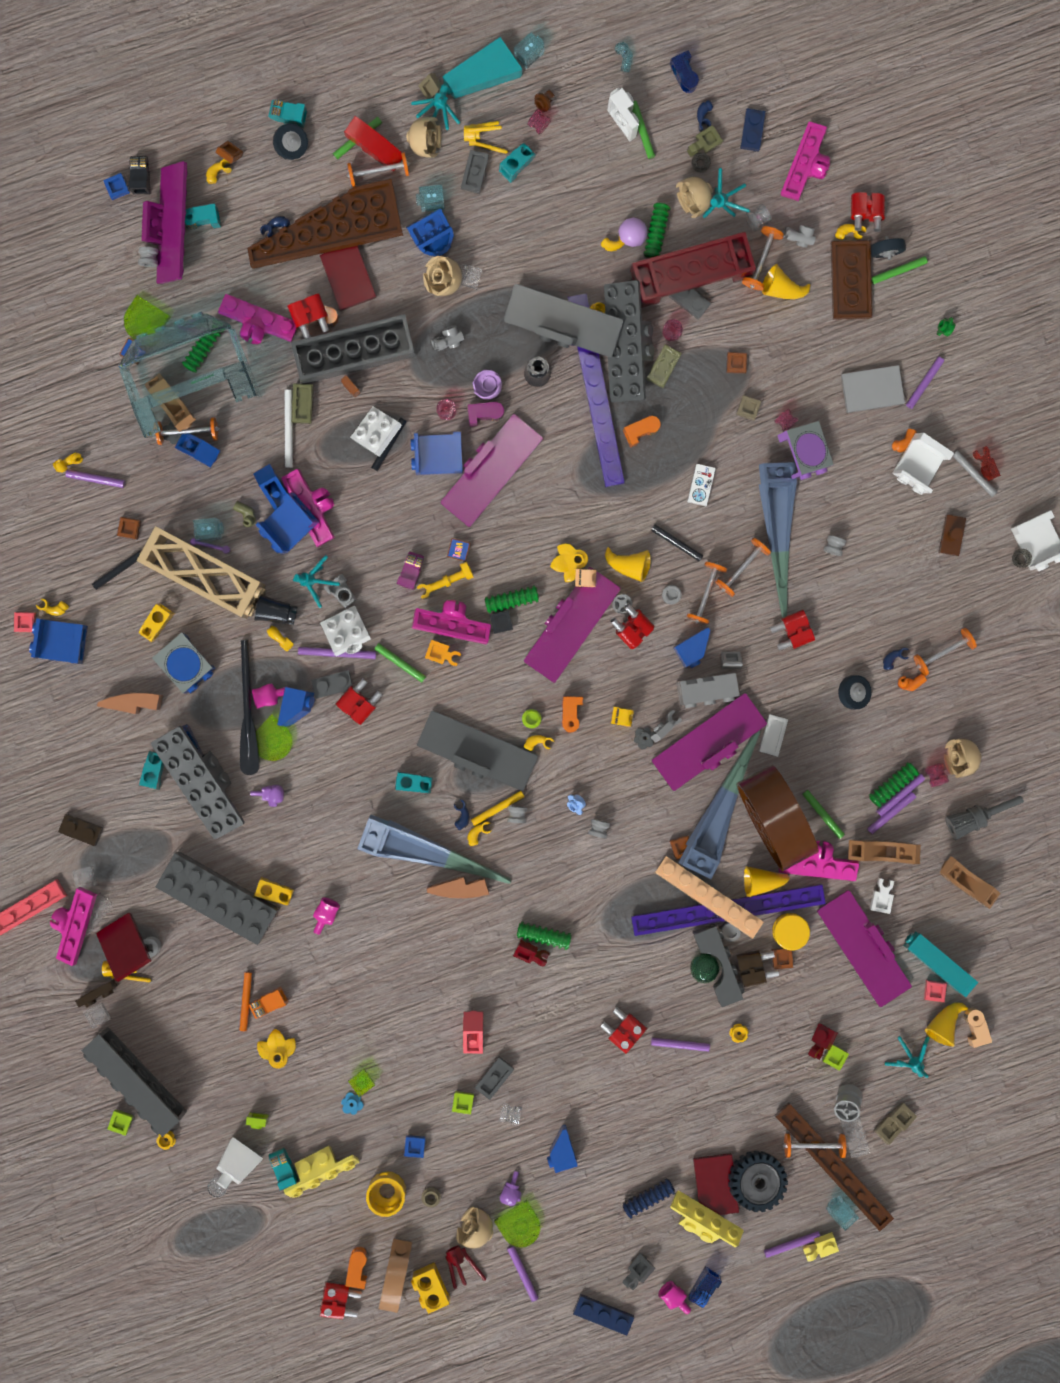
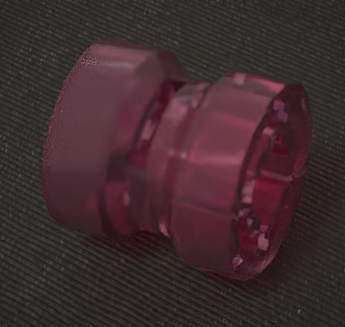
M943 763L934 764L924 769L926 775L930 778V787L940 786L949 782L948 776L944 773L945 767Z

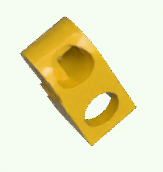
M161 603L155 604L140 628L139 634L150 642H154L175 613Z
M613 706L611 724L631 727L634 710Z
M261 877L254 896L289 905L294 889Z

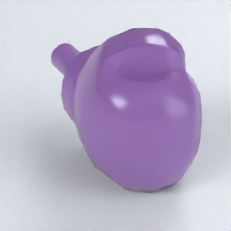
M279 785L262 787V791L250 792L251 796H262V800L268 801L271 807H276L278 803L284 800V790Z
M514 1171L511 1183L506 1182L499 1197L500 1201L505 1205L514 1206L521 1200L522 1193L518 1190L519 1186L515 1184L519 1174L517 1171Z

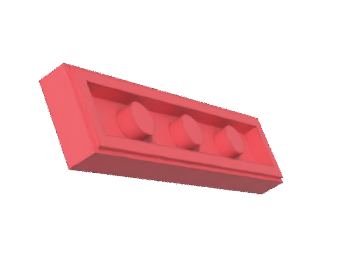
M58 879L0 913V936L66 897L67 894Z

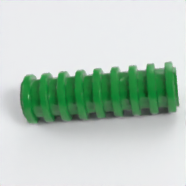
M655 203L653 205L652 221L649 224L651 227L648 229L650 233L647 235L646 251L643 253L647 258L660 256L659 253L662 251L660 247L663 246V235L666 232L664 229L667 228L665 223L668 222V211H670V206L665 203Z
M209 320V325L205 326L206 330L202 331V336H199V340L195 341L196 345L191 347L193 350L189 351V356H186V360L182 361L183 366L193 373H197L196 369L201 367L200 363L204 362L203 358H207V352L210 353V348L214 347L213 343L217 342V337H220V333L224 332L223 327L214 321Z
M533 585L532 588L526 587L525 590L521 588V591L516 589L514 590L515 592L509 591L508 594L504 592L503 595L497 594L495 597L494 595H491V598L485 597L487 612L490 614L491 611L497 612L499 609L503 611V608L509 609L511 606L515 608L516 605L520 607L521 604L527 605L528 602L532 604L533 601L537 603L539 602L537 588Z
M907 762L905 767L902 766L901 770L896 771L897 774H892V778H888L887 782H883L882 786H878V790L875 789L873 794H869L870 800L877 807L881 808L882 803H887V799L890 800L892 795H896L895 792H900V788H904L905 784L910 783V780L913 781L914 776H919L918 770L911 763Z
M523 921L519 923L517 938L523 937V940L527 938L529 941L535 940V943L539 941L541 944L547 943V946L551 944L553 947L558 946L559 949L564 947V950L569 949L571 933L565 934L564 931L560 933L559 930L553 931L552 928L548 930L547 927L541 928L540 925L535 927V924L531 926L530 923L524 924Z

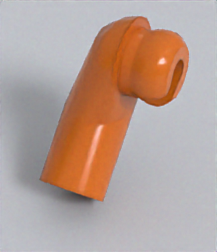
M907 429L905 438L900 441L895 440L892 443V449L900 453L904 452L917 431Z

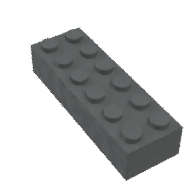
M405 314L291 342L302 384L416 357Z
M180 851L174 853L155 888L256 945L262 941L280 909L265 899L254 896L255 894Z
M109 1027L99 1033L81 1050L84 1053V1058L97 1067L98 1073L111 1082L110 1085L115 1091L121 1092L125 1102L136 1108L139 1117L147 1120L151 1124V1129L157 1135L160 1134L163 1137L186 1114L187 1110Z

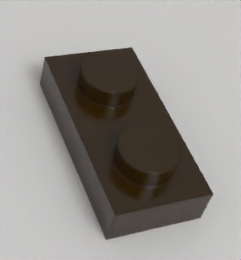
M65 814L58 832L96 846L103 827Z
M113 979L78 998L75 1002L78 1008L83 1005L87 1008L96 1003V998L102 995L105 998L113 994L114 991L112 989L118 985Z

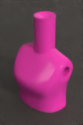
M271 683L257 689H252L256 708L278 704V697L284 695L285 687L276 689Z
M326 897L321 898L320 904L313 914V917L318 921L313 930L315 934L320 935L325 924H333L336 913L340 908L337 902Z
M669 1281L661 1287L658 1296L664 1300L670 1310L679 1307L685 1314L690 1313L691 1308L684 1302L687 1294L673 1281Z

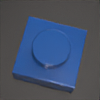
M122 173L103 180L112 200L130 193Z
M406 1135L404 1156L424 1158L426 1137Z

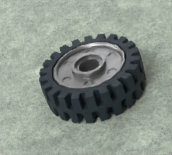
M754 1151V1153L747 1152L746 1156L741 1155L739 1161L735 1160V1166H731V1174L728 1175L730 1180L728 1186L730 1187L731 1194L741 1206L749 1211L766 1212V1209L772 1210L773 1205L778 1206L780 1204L778 1202L779 1199L783 1200V1192H787L785 1185H788V1180L786 1179L787 1174L784 1171V1167L776 1158L766 1152ZM761 1178V1182L755 1185L756 1179Z

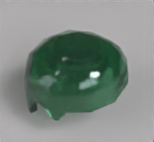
M705 953L695 956L690 964L691 975L694 980L702 984L714 981L719 974L717 959L711 954Z

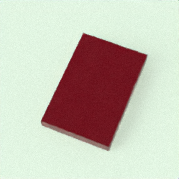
M358 246L320 255L340 311L376 298Z
M129 912L96 933L116 981H121L152 961L135 920Z
M732 1154L693 1158L698 1202L718 1215L739 1213L738 1202L734 1199L728 1186V1182H730L728 1175L731 1174V1166L733 1167Z

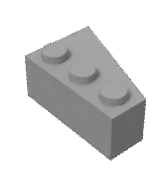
M736 673L676 682L680 705H685V708L696 707V703L704 702V705L716 704L715 700L723 699V702L735 701V697L739 696Z

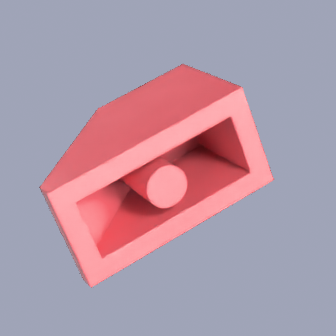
M464 1012L463 1053L483 1054V1012Z

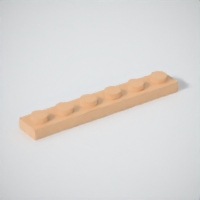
M667 856L655 872L752 939L764 923Z

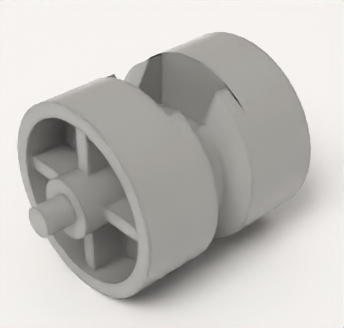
M846 1084L838 1089L834 1112L840 1120L852 1122L859 1117L863 1095L858 1087Z

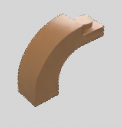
M160 373L144 384L179 432L188 429L193 424V421L196 420Z
M849 840L848 859L920 864L921 845L897 841Z
M951 856L941 867L940 875L989 909L1001 894L996 888L974 875Z
M393 1239L379 1305L381 1310L398 1313L412 1242Z

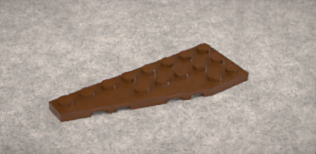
M392 179L353 187L343 196L335 197L329 204L314 209L295 220L294 224L287 228L283 227L279 230L280 232L269 238L267 236L248 247L251 268L255 269L403 236Z

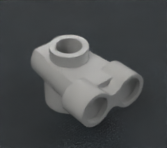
M800 225L798 231L790 227H785L783 231L784 238L790 241H797L796 245L807 248L808 244L814 245L816 239L813 235L815 229L805 225Z
M453 325L442 329L443 336L432 339L431 343L434 350L440 351L448 346L452 349L461 345L460 341L464 340V336L461 331H458L457 326Z
M340 574L333 580L339 582V586L326 585L324 587L329 595L332 594L345 608L357 600L346 584L348 580L343 574ZM343 593L349 594V598L347 600L342 599Z

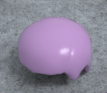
M633 217L623 221L618 233L620 240L625 245L636 247L641 246L645 242L648 229L641 219Z
M493 370L479 372L473 381L474 393L482 399L497 397L502 389V381L499 374Z

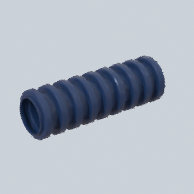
M666 1178L665 1182L661 1181L660 1185L655 1184L654 1188L650 1187L649 1191L645 1190L643 1194L639 1193V1196H634L633 1200L628 1199V1202H623L622 1206L627 1216L632 1219L633 1215L637 1216L638 1212L642 1213L644 1209L648 1210L649 1206H654V1203L658 1204L660 1200L664 1201L665 1197L669 1198L671 1194L675 1195L676 1191L670 1180Z

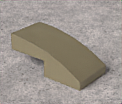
M901 1103L873 1131L886 1144L890 1145L901 1131H905L917 1116L904 1103Z

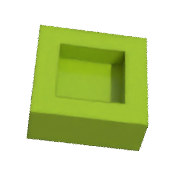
M832 1045L831 1049L826 1051L822 1061L840 1071L849 1053Z
M455 1091L452 1112L471 1115L474 1094Z
M115 1109L107 1129L126 1136L134 1115Z
M250 1112L246 1119V1125H251L253 1129H262V1127H266L269 1115Z

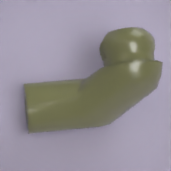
M237 501L233 510L243 515L245 527L254 526L256 517L253 508Z

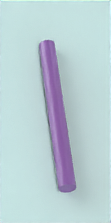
M298 647V655L376 659V651H358L354 654L344 652L335 656L332 649Z

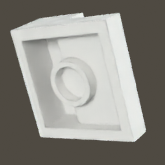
M616 88L610 94L607 111L630 142L636 138L639 120L632 112L634 100L629 92H625L623 88Z

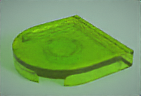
M136 295L125 312L124 327L128 335L134 340L149 342L160 335L171 316Z
M273 714L256 730L259 756L268 761H277L286 757L291 751L293 743L290 730L286 726L277 725L278 719Z
M528 1200L523 1201L494 1220L505 1240L515 1247H527L533 1244L540 1234V1220Z

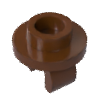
M548 90L544 94L537 93L535 95V105L539 110L547 112L551 108V99L555 96L553 92Z

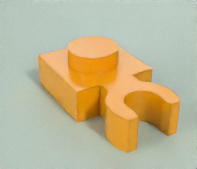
M431 640L425 658L440 664H444L446 659L451 665L457 666L458 663L453 662L452 657L454 655L461 656V653L457 651L450 653L448 652L450 646Z

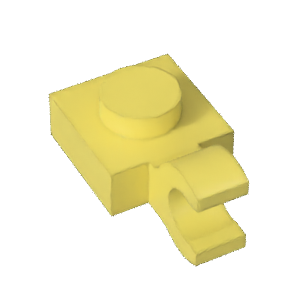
M832 1232L815 1238L814 1244L803 1247L808 1262L815 1260L818 1254L822 1258L839 1251Z

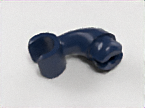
M710 100L702 102L697 110L698 129L700 132L703 131L701 124H706L708 127L711 126L710 120L705 118L708 111L713 109Z
M277 216L267 224L262 225L260 228L261 234L264 235L266 231H269L267 234L269 238L274 235L273 228H287L290 225V221L285 216Z
M901 648L888 653L883 659V668L885 670L893 669V663L897 657L908 659L909 657H903L901 653L903 650L909 649Z
M462 799L460 800L463 803V808H457L454 803V808L461 811L459 820L455 822L458 830L466 828L470 820L466 803Z

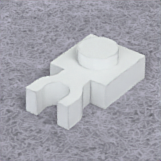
M878 878L879 890H873L870 910L890 914L894 895L889 894V891L893 888L894 881L889 880L888 885L884 887V879Z

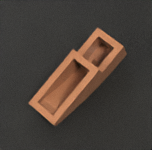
M152 693L123 694L102 700L97 703V706L140 714L141 707L160 710L163 695Z
M461 876L426 888L427 893L447 898H474L489 894L485 877L466 883L465 877Z

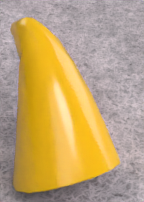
M775 264L763 280L765 287L762 293L763 295L782 299H799L809 293L811 285H797L783 272L778 264Z
M609 547L606 549V561L614 570L640 582L646 579L650 569L649 550L631 555H616L612 553Z
M745 866L744 886L747 897L784 886L790 879L788 874H780Z
M957 1002L946 1006L925 1028L926 1034L940 1044L954 1047L955 1025L958 1014L961 1011L968 1010V1007L963 1003Z

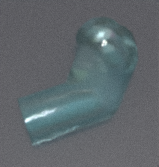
M617 43L615 52L621 54L623 58L620 70L630 72L633 53L627 43Z

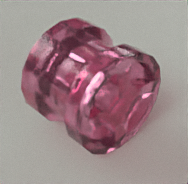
M537 109L530 117L527 125L534 127L536 133L540 135L548 127L551 118L545 117L542 111Z
M676 319L668 320L662 330L663 337L668 341L678 340L682 334L683 326Z
M442 399L438 402L436 408L438 416L443 420H451L456 414L454 402L450 399Z
M788 408L774 422L782 427L781 430L785 432L799 419L793 417L791 410Z

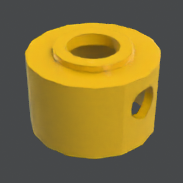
M381 1172L371 1179L366 1192V1202L369 1209L381 1217L395 1215L402 1209L405 1202L406 1186L404 1180L393 1172ZM383 1184H391L395 1190L394 1195L389 1198L383 1197L380 1194V1187Z

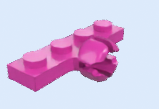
M808 122L782 188L781 196L799 201L810 177L817 179L825 178L826 170L828 171L830 166V157L820 154L819 149L827 132L826 126Z
M225 294L218 310L219 314L243 324L240 336L246 342L251 337L253 339L251 344H260L265 334H271L292 342L297 331L293 320L228 294Z
M296 469L283 476L281 480L288 493H295L319 521L309 532L316 547H320L334 539L335 537L324 517V513L334 506L333 499L326 498L330 496L326 488H319L311 491L300 469Z
M447 600L443 604L441 613L416 608L411 628L486 645L489 641L491 624L467 619L465 616L466 605L463 602L459 601V604H456V600Z
M817 840L819 853L784 871L780 868L778 869L779 873L856 881L859 862L857 860L834 858L832 844L823 841L822 846H820V841Z
M82 887L76 888L71 909L68 910L61 907L56 909L51 916L56 922L50 920V926L62 934L56 959L70 966L77 964L97 894Z

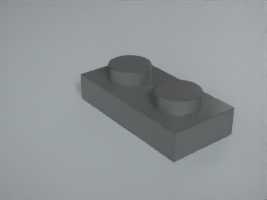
M470 150L461 184L462 190L480 194L489 154Z
M693 289L668 296L697 320L701 318L711 305L709 301Z
M349 670L311 680L316 699L347 691L350 686H353Z
M499 1056L476 1084L475 1089L490 1100L514 1071V1068Z

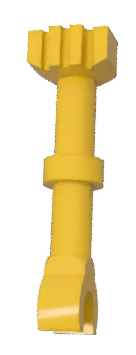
M468 562L460 564L462 570L455 574L445 575L443 579L429 585H418V590L421 588L426 589V594L422 595L421 598L426 599L430 596L431 592L444 586L449 587L451 583L462 578L467 580L474 578Z

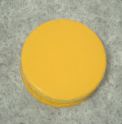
M785 913L775 920L772 934L774 940L782 948L798 950L808 942L810 928L806 920L795 913Z

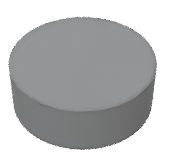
M669 585L662 591V599L669 605H674L681 599V590L675 585Z
M728 922L721 927L724 939L729 942L736 941L741 935V931Z

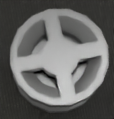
M140 247L138 264L144 267H157L158 261L156 256L159 250L153 247Z
M828 535V543L823 551L832 555L842 556V547L846 544V540Z
M626 594L617 595L612 602V607L616 613L625 614L627 611L624 609V606L627 603L632 606V600Z
M508 806L510 816L507 818V822L526 823L525 813L527 812V807Z
M592 819V828L588 834L607 839L608 834L606 832L611 823Z
M150 936L143 940L150 958L160 952L162 945L158 938Z

